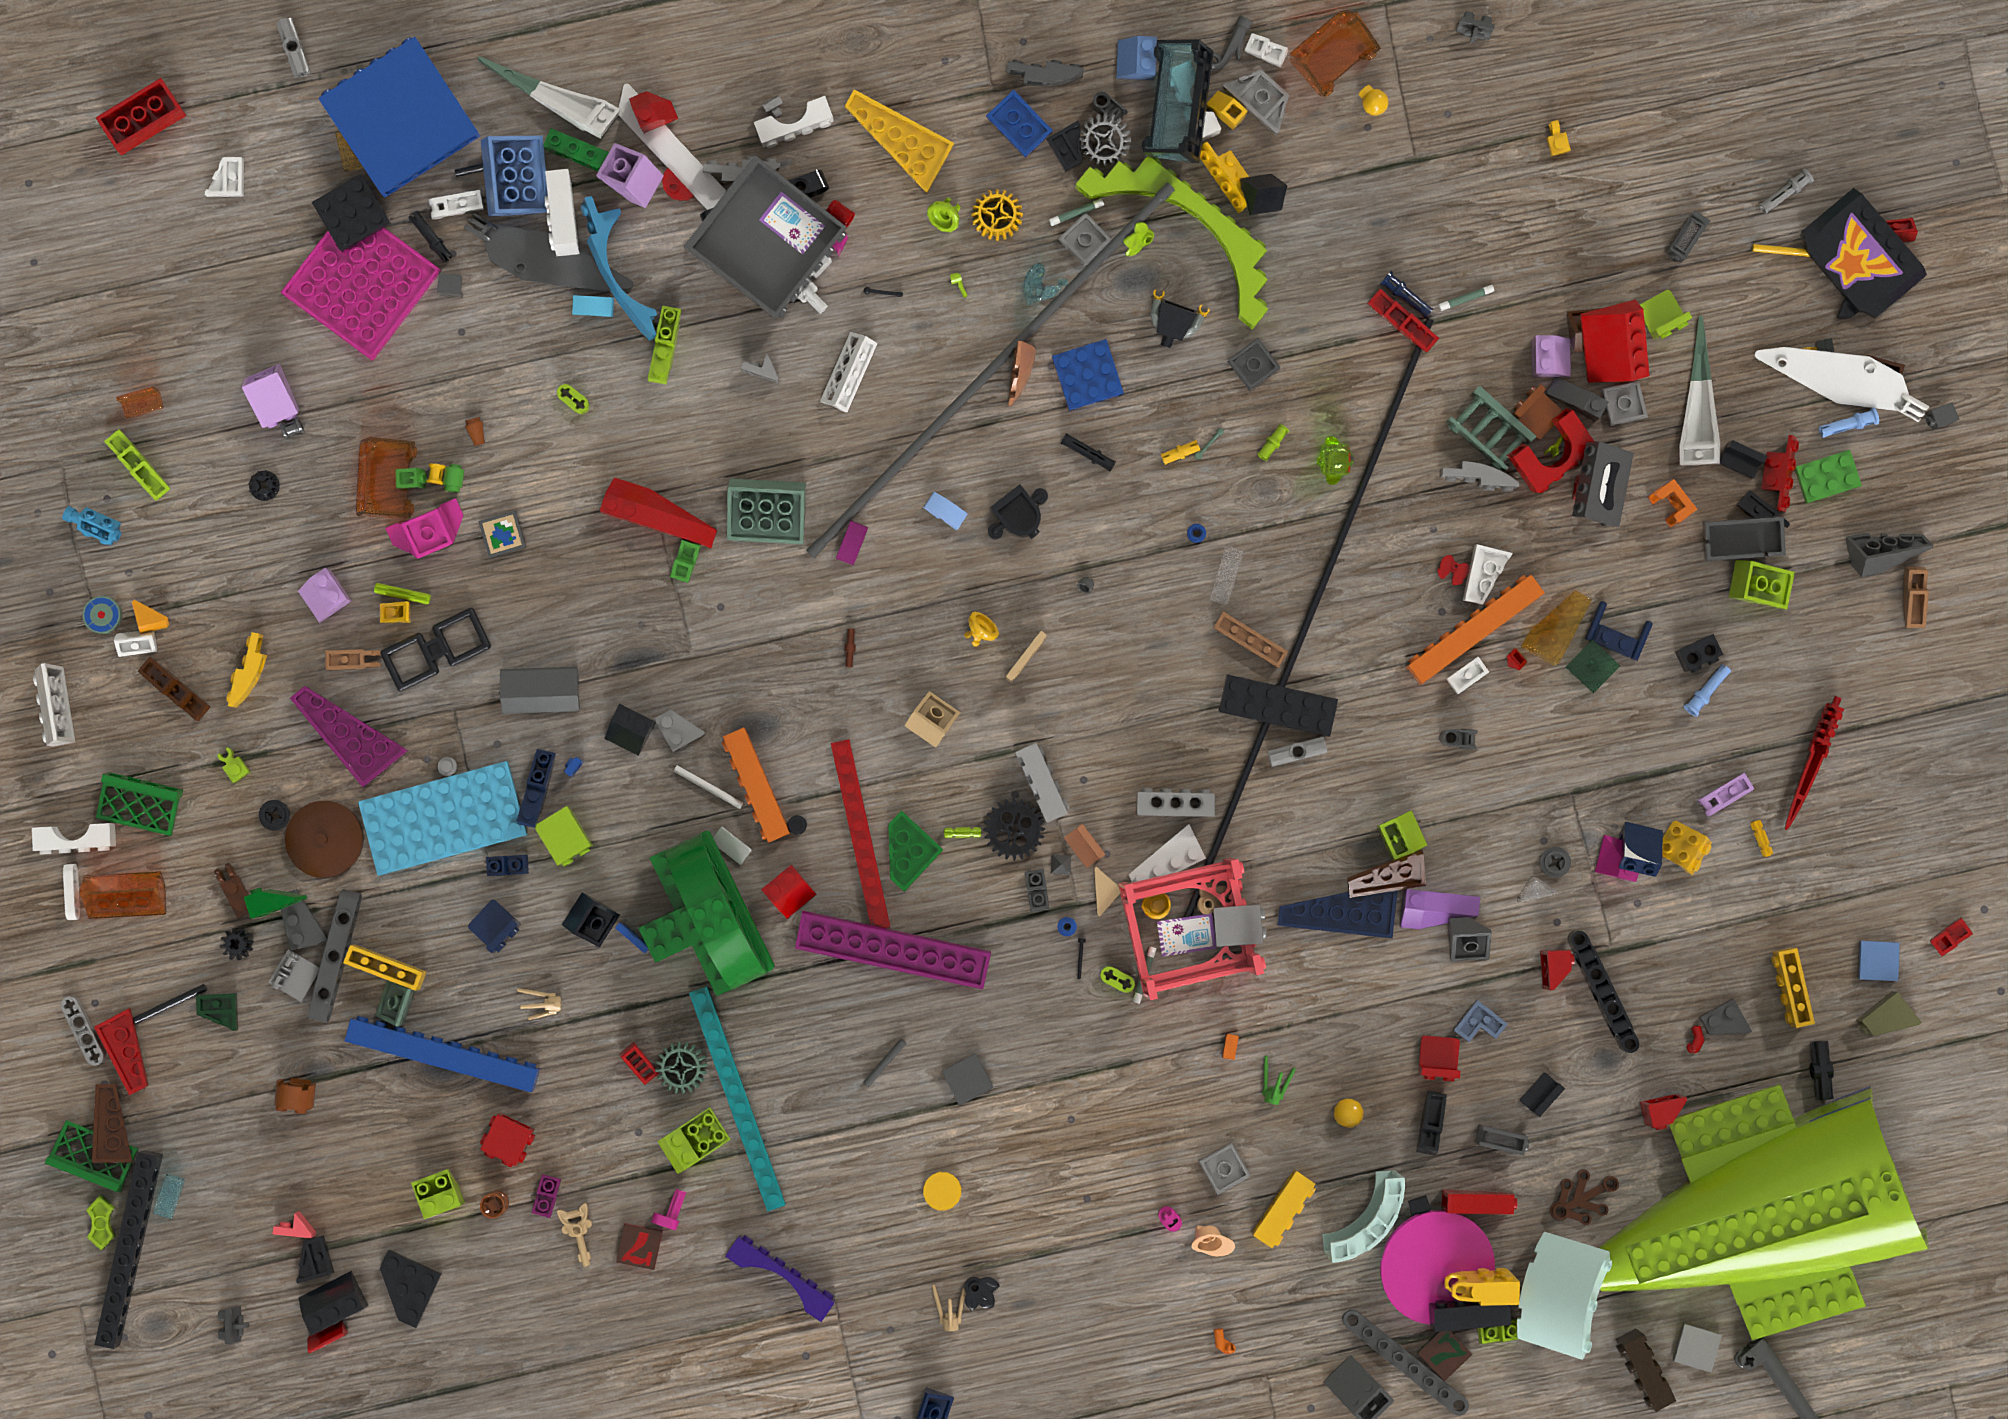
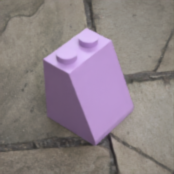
M614 143L596 176L631 203L646 208L664 175L644 154Z
M280 363L244 378L242 389L262 428L267 426L268 428L275 427L279 424V421L283 419L289 421L297 416L299 407Z

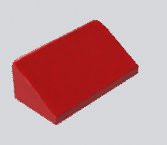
M1913 218L1886 220L1887 224L1903 242L1915 241L1918 230Z
M341 1320L307 1338L308 1352L312 1353L348 1334L344 1322Z

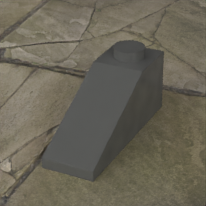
M1557 377L1553 379L1546 392V395L1594 422L1600 419L1609 403L1598 395Z

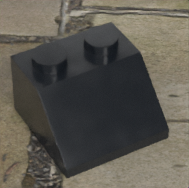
M619 704L610 721L604 739L639 756L656 721Z
M582 892L563 921L562 926L572 934L600 947L620 914Z

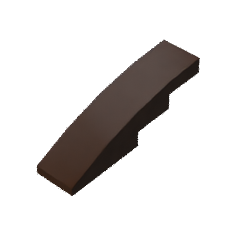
M149 657L138 670L156 689L187 712L194 720L199 722L210 709V706L152 657Z

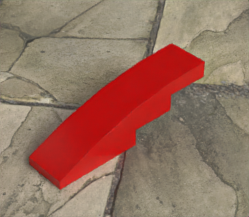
M1379 289L1367 302L1372 309L1424 352L1427 353L1439 340L1437 335L1397 301L1389 297L1382 289Z

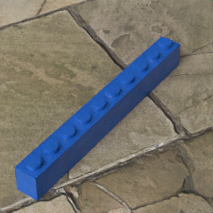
M363 1016L350 1019L345 1042L524 1091L533 1092L535 1090L541 1069L537 1068L535 1063L525 1061V1064L517 1062V1058L506 1056V1059L500 1058L498 1053L488 1051L487 1054L482 1053L480 1048L469 1046V1049L461 1047L462 1044L459 1042L450 1041L449 1044L443 1042V1038L437 1036L427 1038L424 1037L425 1034L422 1032H405L406 1028L387 1027V1023L382 1021L372 1023L368 1021L369 1018Z

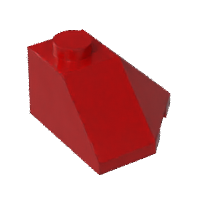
M647 91L629 98L633 112L644 134L679 119L672 102L668 99Z

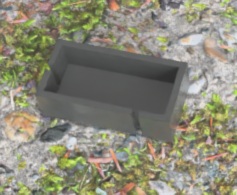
M1783 516L1702 521L1703 539L1707 540V542H1703L1704 559L1706 561L1764 557V551L1766 556L1786 555Z

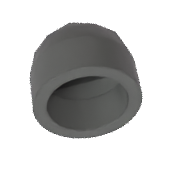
M1083 577L1077 584V587L1081 592L1089 594L1094 587L1093 579H1088V577Z

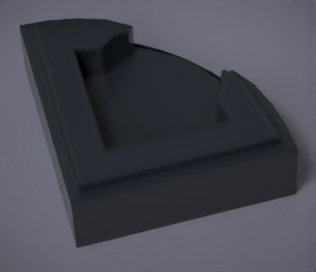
M1844 299L1837 318L1848 319L1859 311L1855 310L1851 303Z

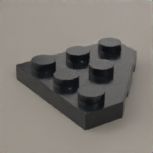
M388 1250L380 1266V1271L399 1321L417 1328L442 1273L392 1250Z

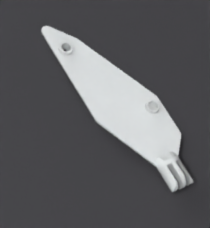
M1791 347L1763 349L1755 352V357L1758 360L1838 404L1895 410L1917 422L1921 420L1920 417H1923L1925 411L1929 408L1927 404L1909 395L1902 374L1869 356ZM1784 360L1786 363L1781 364L1779 361Z

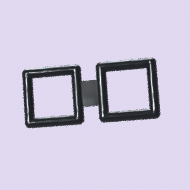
M468 608L433 625L432 629L436 638L426 642L421 633H416L380 652L398 691H404L437 675L439 669L435 661L444 656L450 666H455L491 648L490 641L473 608ZM469 617L482 644L454 657L442 629ZM417 642L430 669L402 682L390 655Z

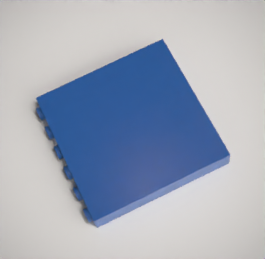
M416 37L405 39L401 46L396 49H389L385 56L372 60L368 67L358 69L353 73L354 76L341 80L335 88L325 90L321 97L318 98L384 198L481 137Z

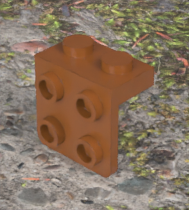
M1541 384L1537 388L1533 386L1526 393L1528 397L1524 402L1520 400L1514 406L1515 412L1512 414L1535 434L1538 440L1542 439L1554 426L1551 420L1563 411L1543 393L1546 389Z

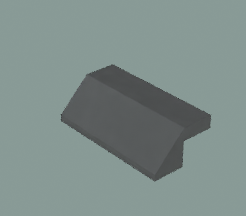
M577 667L500 669V700L503 714L580 710Z

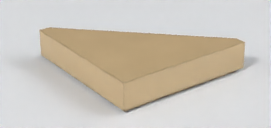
M1095 867L1097 915L1100 917L1120 894V890L1115 882L1099 868Z

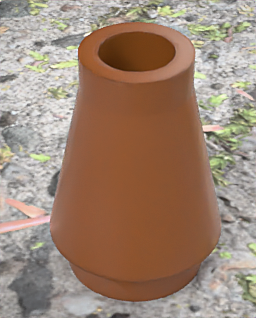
M480 417L465 420V428L474 446L484 444L483 421L480 420Z

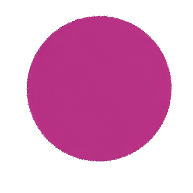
M1430 1210V1212L1416 1214L1404 1221L1387 1240L1382 1259L1380 1260V1276L1383 1290L1393 1306L1409 1319L1429 1325V1303H1435L1437 1300L1449 1302L1456 1299L1451 1295L1452 1292L1444 1287V1277L1454 1272L1477 1271L1479 1268H1486L1489 1271L1495 1270L1494 1252L1489 1239L1481 1228L1468 1217L1462 1214L1446 1213L1445 1210ZM1451 1278L1448 1283L1449 1287H1452L1459 1280Z

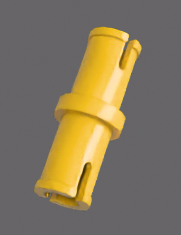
M1195 439L1192 442L1182 446L1177 445L1175 449L1161 453L1164 464L1167 465L1180 458L1183 460L1185 456L1201 450Z

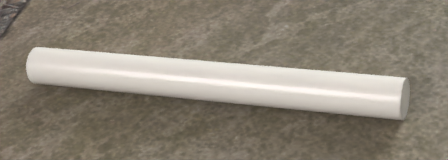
M677 765L673 772L738 809L742 808L744 804L742 801Z

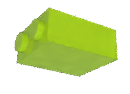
M570 806L562 808L536 825L537 833L557 866L563 864L565 867L574 862L573 858L575 856H584L590 852L589 848L593 846Z

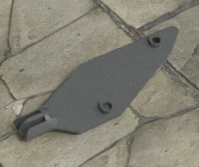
M476 213L472 214L473 218H469L468 223L470 225L466 224L464 226V229L484 241L491 262L521 280L602 292L611 291L601 275L594 257L580 249V254L556 256L555 250L552 251L549 232L492 224ZM610 268L615 281L622 290L633 287L632 280Z

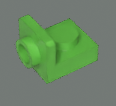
M396 469L397 489L426 488L427 475L424 469Z

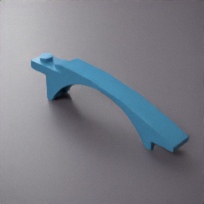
M585 197L581 205V212L583 216H586L588 221L587 229L592 234L589 236L587 243L598 269L616 301L640 332L651 341L656 336L652 323L654 316H657L656 310L633 300L620 288L610 271L607 260L609 232L622 214L621 210L618 208L598 213L593 197Z

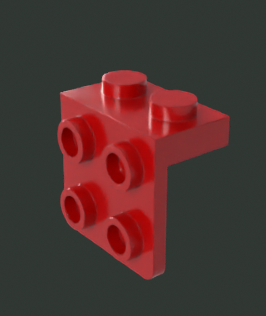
M1423 1035L1420 1043L1418 1074L1424 1075L1423 1079L1435 1080V1076L1443 1077V1081L1454 1082L1455 1078L1460 1079L1461 1071L1458 1070L1459 1039Z

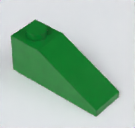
M262 888L253 889L250 891V895L244 897L250 919L264 917L307 899V896L273 889L262 890Z

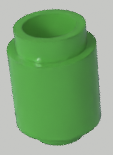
M450 464L449 467H445L443 480L445 491L460 492L464 478V469H461V465Z

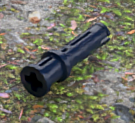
M1390 271L1380 284L1389 288L1394 296L1399 295L1426 318L1433 308L1406 287V282H1401ZM1409 296H1410L1412 299H1414L1418 304H1420L1422 307H1420V306L1417 305L1413 300H1411V299L1409 298Z

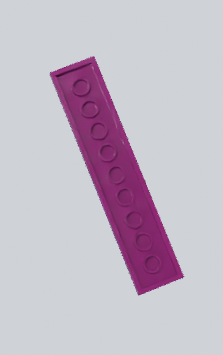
M808 911L802 912L795 949L978 989L984 988L991 951Z

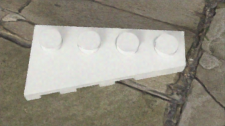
M1190 824L1128 874L1132 883L1176 873L1206 859Z

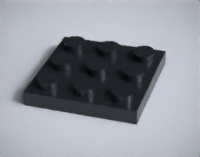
M362 174L357 175L312 202L341 252L391 224Z

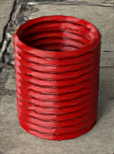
M836 199L826 209L829 214L845 225L846 228L855 217V212L848 209L847 206L845 207L838 200L836 201Z

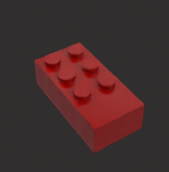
M159 78L95 118L115 149L122 156L187 115L163 79Z

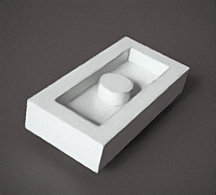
M1476 657L1446 680L1456 694H1459L1489 673L1480 658Z

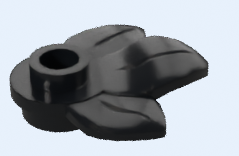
M978 1277L968 1278L964 1284L966 1306L972 1311L977 1308L978 1304L984 1308L994 1307L995 1299L992 1292L1000 1287L999 1283L991 1277H984L982 1279ZM976 1284L977 1288L972 1290V1285Z

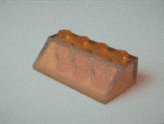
M161 871L83 876L79 893L89 919L166 915V886Z

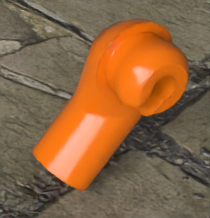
M1223 1328L1213 1329L1216 1348L1225 1354H1233L1236 1347L1224 1338Z

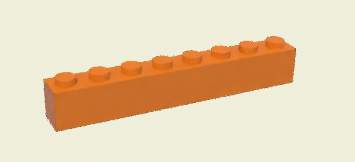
M1525 575L1521 576L1515 581L1517 585L1513 588L1506 587L1500 592L1502 596L1495 600L1493 597L1485 603L1486 608L1481 611L1479 609L1475 610L1469 615L1471 619L1467 622H1464V620L1460 621L1454 626L1456 630L1452 633L1448 631L1439 637L1440 642L1436 645L1432 642L1423 649L1425 653L1421 656L1416 654L1408 660L1410 664L1406 667L1418 684L1421 685L1542 596L1545 592L1532 575L1527 577Z

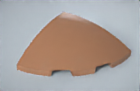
M1018 341L1015 345L1008 406H1012L1021 395L1030 378L1035 362V347L1022 341Z

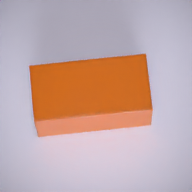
M1226 1033L1222 1058L1235 1060L1238 1035Z

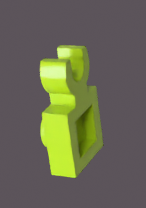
M227 747L228 756L226 758L221 753L217 754L219 760L226 763L222 768L230 780L236 783L248 775L250 770L239 756L234 759L233 750Z

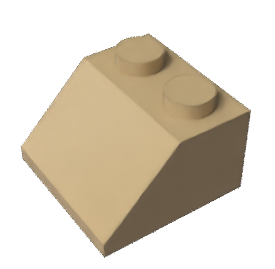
M929 691L913 711L905 727L936 748L961 712Z

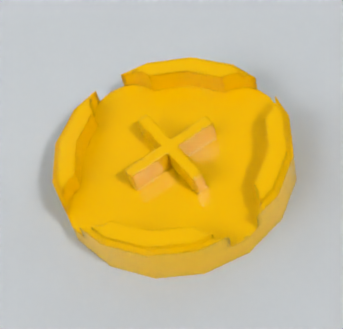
M939 1171L932 1174L926 1180L923 1187L925 1201L936 1210L946 1211L953 1208L961 1197L959 1180L949 1172Z

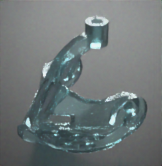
M1041 263L1034 264L1024 280L1023 292L1026 303L1031 305L1036 302L1052 299L1061 290L1062 286L1068 285V279L1059 278L1056 286L1049 285L1043 288L1042 278L1045 268ZM1033 288H1036V296L1033 295Z

